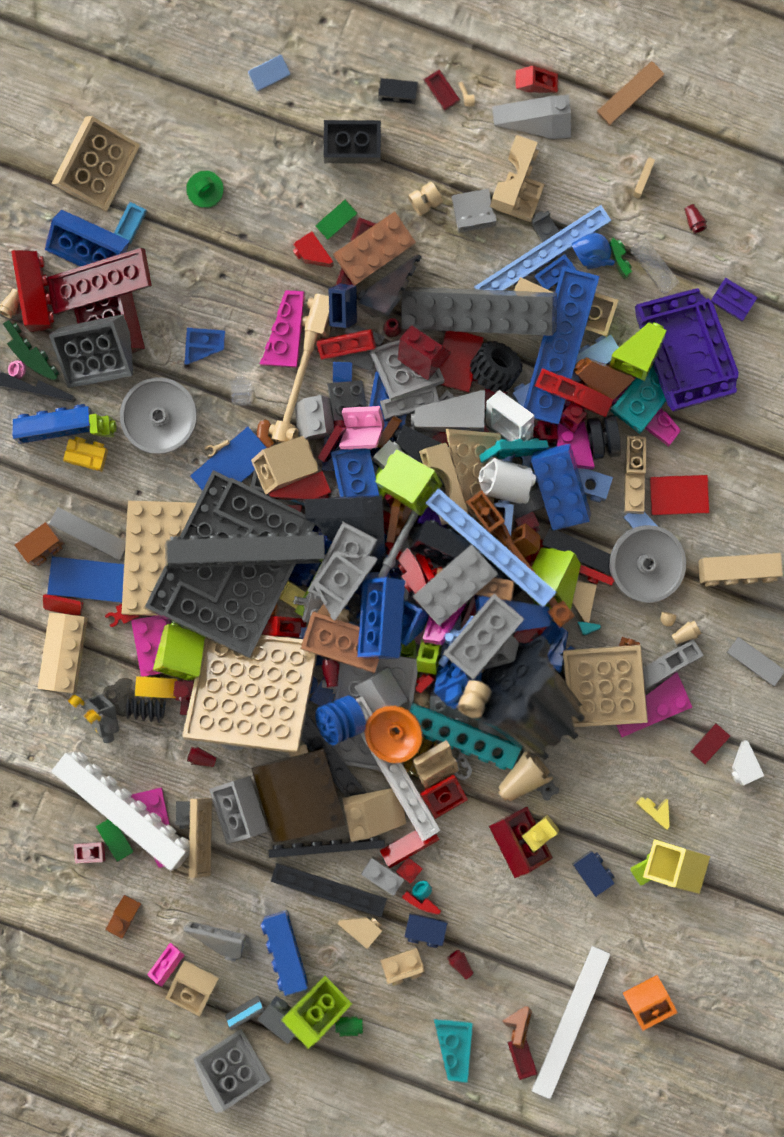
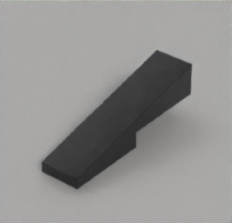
M0 372L1 389L72 403L76 400L73 395L40 380L35 387L9 374Z
M551 527L549 528L542 544L543 547L547 549L554 548L559 551H572L576 554L581 564L611 576V554L558 530H552Z

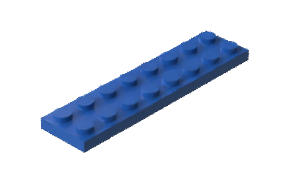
M562 266L555 292L557 293V331L552 336L543 335L524 408L534 414V419L559 425L565 399L536 388L535 384L542 368L572 379L600 276Z

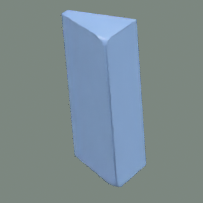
M282 55L248 71L257 92L291 75Z

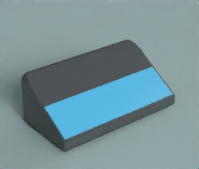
M259 996L254 997L225 1015L230 1030L235 1029L265 1010V1006Z

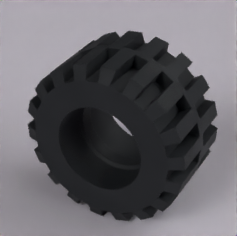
M497 341L484 343L470 363V371L473 374V378L480 385L484 386L485 389H490L492 392H498L499 390L502 392L508 391L523 370V364L517 353L511 347H507L504 343H498Z

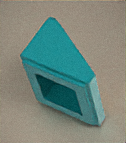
M577 622L582 636L598 631L601 628L599 624Z

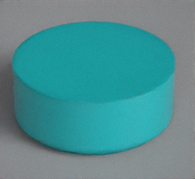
M427 881L416 883L412 889V894L417 900L426 899L432 892V887Z

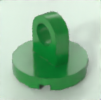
M199 171L189 178L186 185V193L193 205L199 208L210 209L222 200L224 185L220 177L215 173Z

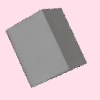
M389 667L355 686L360 697L363 696L372 713L385 706H401L408 700Z

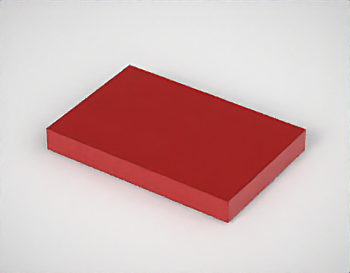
M446 331L442 346L449 350L451 354L439 367L444 378V383L440 384L441 386L469 393L473 379L470 363L481 348L484 337L460 331Z
M708 475L649 478L651 516L709 513Z

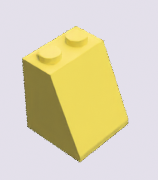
M654 840L643 877L700 894L710 856Z

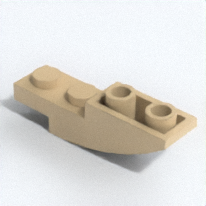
M627 436L624 513L644 514L646 437Z

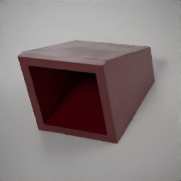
M411 325L400 338L397 360L426 380H429L451 352Z

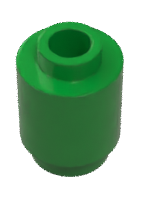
M358 1016L340 1017L339 1021L335 1022V1033H339L340 1037L363 1034V1019L358 1018Z

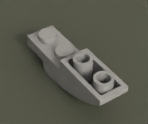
M694 639L643 668L645 690L704 656Z

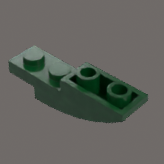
M10 320L4 322V327L13 339L7 343L13 353L35 373L58 383L60 380L57 376L60 373L54 365L50 366L47 360L49 357L43 349L40 351L37 347L30 350L32 345L27 338L23 339L20 333L22 330L16 322L13 324Z

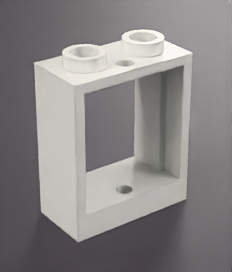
M499 390L487 401L486 425L495 432L500 433L508 441L516 439L528 441L533 439L534 414Z

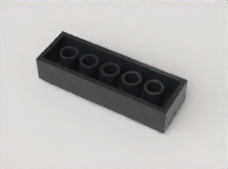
M426 520L418 528L410 550L444 566H448L471 543L465 537L458 535L457 531L450 528L445 529L434 520ZM478 550V552L498 573L494 578L513 581L498 566H496L490 559H488L481 551ZM516 582L513 597L524 590Z

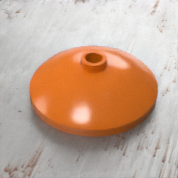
M399 706L379 708L369 717L366 723L365 739L368 747L378 758L386 762H405L411 759L421 746L423 735L420 723L405 708ZM394 728H398L400 733H397Z

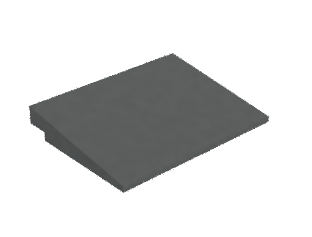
M213 470L180 536L182 540L190 539V536H201V539H208L211 535H221V538H229V535H241V538H247L249 534H260V537H267L268 534L279 533L280 537L287 536L288 533H299V536H305L307 533L312 532L315 524L313 522L310 523L306 519V514ZM296 564L166 568L165 565L144 609L250 658Z

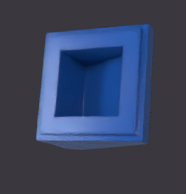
M333 362V383L352 381V362Z

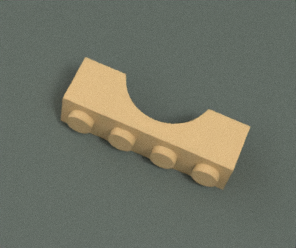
M516 135L508 160L515 166L517 175L510 181L498 182L491 200V208L508 214H512L513 209L518 208L521 200L518 195L525 190L527 182L524 179L526 176H530L533 168L530 165L531 161H536L539 150H536L538 142Z
M447 443L420 451L423 465L434 470L442 479L445 486V494L468 514L469 507L464 501L463 488L458 482V471L453 465L451 459L452 452ZM439 515L442 525L449 524Z

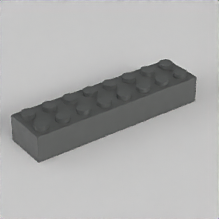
M406 287L404 291H401L402 329H408L412 325L418 330L552 336L557 331V293Z
M309 532L305 536H299V533H288L287 536L281 537L279 533L268 534L267 537H260V534H249L247 538H241V535H229V538H221V535H211L208 539H201V536H190V539L183 540L181 536L170 537V540H166L165 543L166 568L321 563L325 559L324 535H319L318 532Z

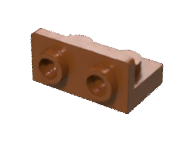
M395 498L392 504L386 541L394 543L396 536L400 535L412 512L410 508Z

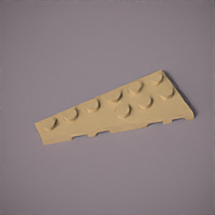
M446 429L449 448L452 452L451 459L458 471L457 478L463 488L465 502L481 491L479 473L488 461L480 462L479 455L494 446L496 441L501 439L500 433ZM487 496L494 505V497ZM469 507L468 514L484 529H486Z

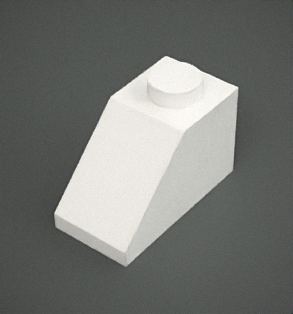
M748 740L741 742L732 766L734 771L732 772L733 779L740 785H746L764 776Z

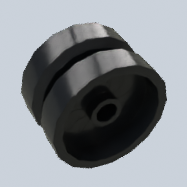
M609 415L606 418L604 417L603 429L598 417L588 418L587 435L593 460L603 459L605 448L610 458L620 457L621 443L616 416Z

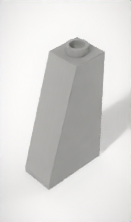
M485 390L415 408V414H411V426H415V430L418 432H446V429L484 432Z

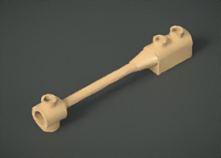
M315 294L314 298L308 299L307 309H310L309 316H304L301 322L302 327H305L304 352L283 421H277L276 425L271 424L269 428V435L276 442L283 443L298 438V428L290 424L310 355L317 344L316 341L320 337L328 338L332 326H329V296Z

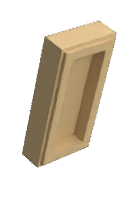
M650 157L647 159L633 197L640 199L655 159Z

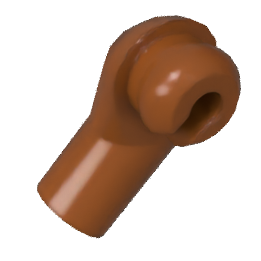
M263 420L258 424L257 437L269 448L275 443L269 437L271 423L268 420Z

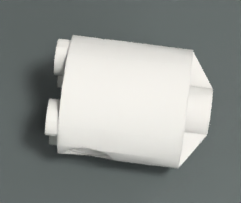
M491 458L479 473L481 490L486 496L518 504L528 503L530 488L536 481V475L532 474L530 467L496 458Z

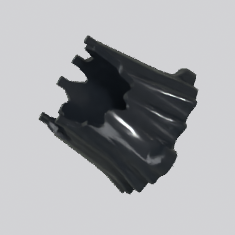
M539 636L528 643L519 642L514 662L484 670L481 674V683L491 689V694L487 703L484 704L485 708L481 717L474 719L481 721L482 724L493 727L522 751L531 752L546 760L549 757V754L545 751L546 746H556L560 743L562 736L569 735L572 739L578 737V733L574 730L572 716L580 722L585 719V716L580 711L582 704L548 659L549 641L545 637Z

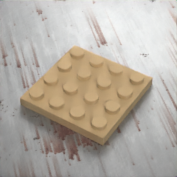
M641 645L563 651L566 684L582 704L580 711L585 716L582 722L572 716L574 727L648 722Z

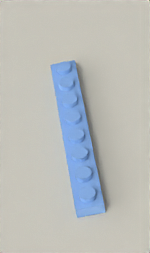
M602 205L598 206L476 285L474 289L507 290L518 283L520 277L524 279L570 249L574 241L587 234L595 233L610 223V217Z
M439 488L426 502L428 506L543 607L556 593L555 590Z

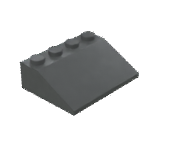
M124 314L60 327L49 334L68 388L134 375L130 331Z

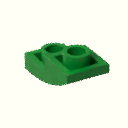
M344 199L315 226L329 240L358 213Z
M612 238L609 243L611 256L615 261L614 264L625 280L631 275L632 266L626 259H622L626 253L624 244L620 240L617 241L615 238Z
M109 819L96 826L117 862L134 852L121 829Z

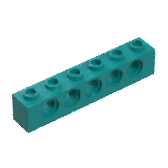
M412 702L409 711L417 718L420 726L424 720H431L429 727H421L422 734L425 735L424 738L433 742L436 740L441 742L447 741L451 749L453 747L461 749L460 752L465 755H477L480 761L485 763L492 761L496 763V767L506 770V768L513 769L521 749L512 742ZM442 727H448L449 731L447 734H439V730ZM466 734V739L463 742H458V735ZM477 741H484V746L481 749L475 748ZM495 748L502 749L498 756L492 755Z

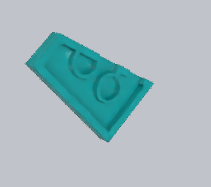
M538 438L523 441V439L513 441L502 439L496 441L494 446L480 454L479 458L480 462H487L491 457H497V459L502 460L514 454L515 457L533 455V452L545 450L549 446L547 440L539 441Z
M434 1019L448 1081L468 1083L473 1023Z

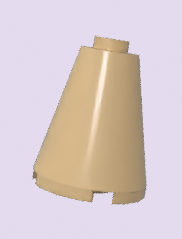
M524 752L499 785V794L505 801L507 799L513 801L553 780L552 776L548 777L550 771L537 755L533 758L530 755L531 752Z

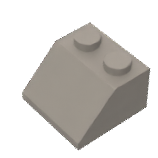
M318 395L304 398L296 403L294 409L298 437L304 436L305 440L308 439L310 441L331 436L334 430L330 398Z

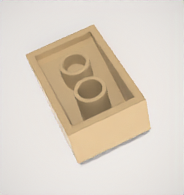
M392 788L342 798L351 842L368 839L406 824L404 808Z

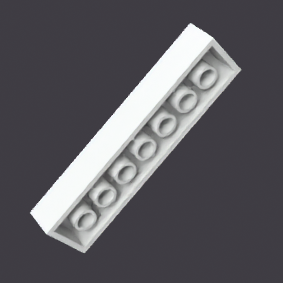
M79 751L63 755L51 772L170 871L179 868L189 856V840L176 835V830L173 827L164 825L161 822L162 819L156 813L152 812L151 814L146 810L147 806L143 802L135 801L127 789H121L116 785L117 781L111 776L106 777L98 765H92L87 761L88 757Z

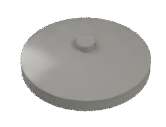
M159 377L146 379L136 384L126 394L120 409L121 427L128 440L138 449L151 454L170 453L182 447L192 436L197 423L196 405L190 393L176 381Z
M644 525L628 530L617 540L610 556V573L615 585L624 595L640 602H657L670 596L680 586L686 571V556L681 543L671 532L658 526Z

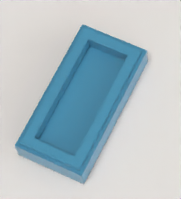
M129 202L114 234L129 240L131 245L147 210Z

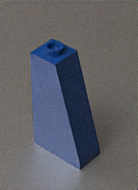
M474 595L476 614L491 597ZM501 599L524 618L515 631L551 626L550 621H552V617L548 613L550 611L549 607Z

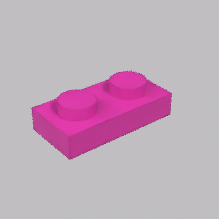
M170 943L147 975L157 985L162 987L185 954L174 944Z

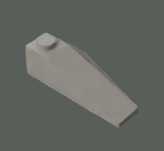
M569 95L548 96L492 107L494 126L527 132L530 135H539L552 140L571 138Z

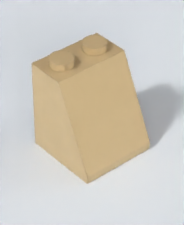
M304 436L263 449L251 459L265 495L318 472L317 462L312 457L310 445Z

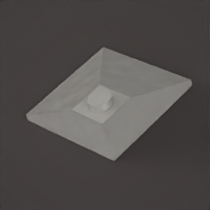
M189 922L184 926L185 932L218 954L225 956L224 959L235 962L236 959L241 958L246 934Z
M242 1029L193 1059L206 1097L215 1113L225 1111L270 1081Z

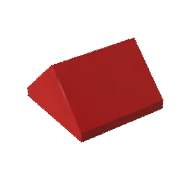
M454 774L420 793L435 819L468 800Z

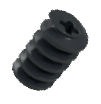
M128 695L125 711L126 717L130 719L133 714L134 720H137L141 715L142 721H145L147 716H149L150 722H153L156 717L157 722L160 723L164 718L166 700L161 704L160 699L157 698L156 702L153 703L152 698H149L146 703L143 696L140 701H137V696L134 695L133 699L130 700Z

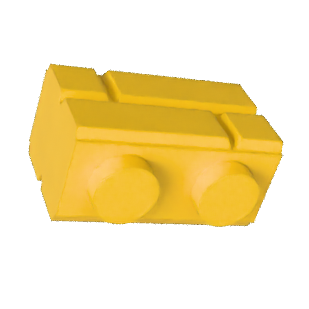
M80 437L68 440L63 458L64 462L100 472L103 471L108 454V449L104 448L105 444L93 441V444L85 443L86 439Z

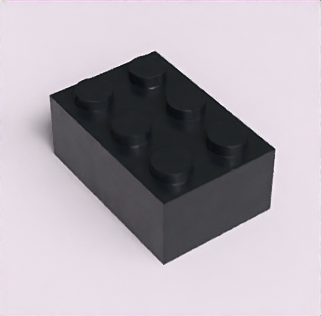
M324 120V163L381 164V120Z

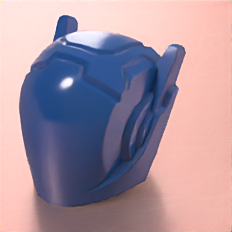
M590 233L572 243L577 257L583 266H586L587 270L614 265L615 263L614 260H610V244L601 234Z

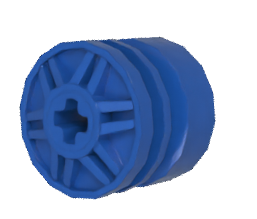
M349 695L335 700L334 703L321 706L316 710L315 719L319 732L324 740L332 746L347 740V738L355 737L366 729L362 708Z

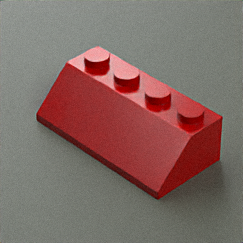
M12 250L11 254L24 326L30 333L52 329V323L55 322L53 311L49 309V304L52 303L50 293L46 292L45 287L48 286L47 275H43L42 268L45 267L43 256H40L37 251Z

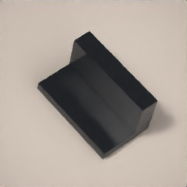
M380 78L378 101L416 105L418 82Z

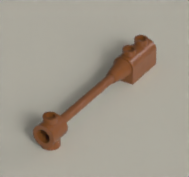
M481 490L467 500L466 503L486 530L535 573L514 545L505 525V520L485 493ZM554 597L548 601L552 607L548 613L559 628L575 617L564 601L558 604Z

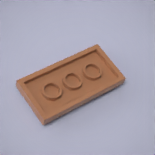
M394 211L333 255L353 285H356L416 242Z
M312 612L300 648L301 650L375 673L379 661L377 658L357 657L359 626L337 619L334 621L331 617Z

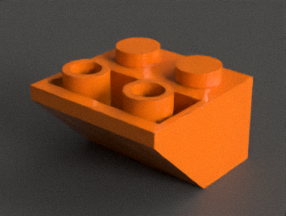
M657 975L623 992L630 1009L643 1031L678 1013Z

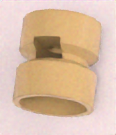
M432 182L422 186L421 191L416 190L408 195L413 208L419 216L429 212L430 207L436 208L443 203L439 191ZM422 196H424L427 203H424V201L421 198Z
M469 681L464 690V695L457 706L459 711L472 718L481 717L485 708L484 704L487 703L490 697L491 689L481 682Z

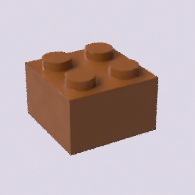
M44 522L14 545L28 564L41 566L47 561L46 557L59 553L63 549L61 546L65 543L52 525Z

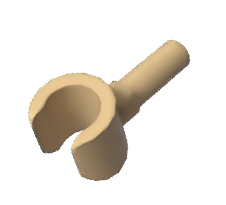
M459 82L458 84L463 93L464 105L466 107L475 106L474 95H468L463 82Z
M226 440L215 446L207 445L205 451L209 448L214 450L208 457L214 456L216 451L229 445L230 442Z

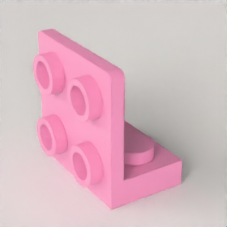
M380 406L343 408L342 416L347 429L341 439L340 449L376 448L385 425Z

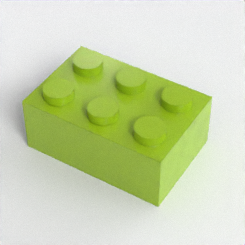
M324 976L281 1020L307 1048H310L327 1032L352 1003Z

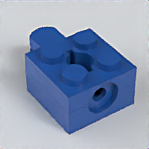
M449 660L444 667L442 665L438 666L434 693L448 707L450 706L452 709L458 708L457 706L464 695L467 683L469 681L481 682L482 670L472 679Z

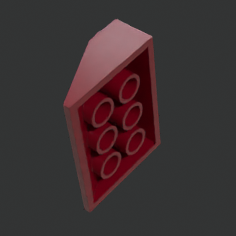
M132 292L74 310L77 324L124 314L130 331L132 354L145 349Z

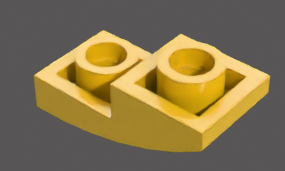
M136 676L135 696L176 698L173 694L174 683L177 679Z

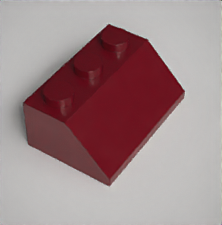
M527 806L489 826L514 878L530 873L553 859L546 843L533 852L522 837L536 825Z

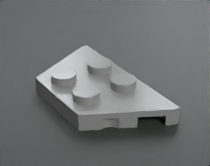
M335 551L313 585L334 621L378 558Z

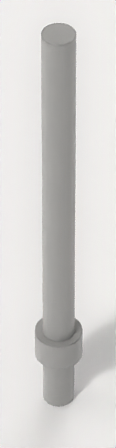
M413 510L389 556L385 557L382 563L383 567L377 578L386 577L389 570L393 569L396 563L395 559L419 515Z

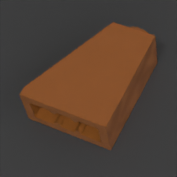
M588 357L579 360L573 371L587 387L613 400L634 380L631 375Z

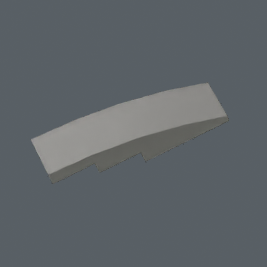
M57 507L49 523L50 525L121 560L125 552V541Z

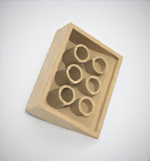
M93 116L85 117L52 184L107 212L140 144Z

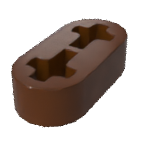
M395 415L381 434L377 446L379 449L391 439L402 422Z

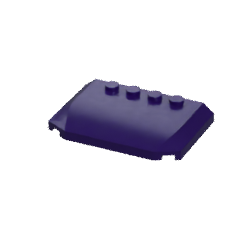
M698 288L636 304V320L640 329L648 323H658L667 330L664 342L653 366L666 402L673 412L728 397L737 392L736 383L739 372L713 302L709 298L706 299Z

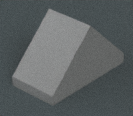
M540 488L529 492L530 498L527 504L509 503L514 505L513 513L516 519L532 511L536 512L545 508Z

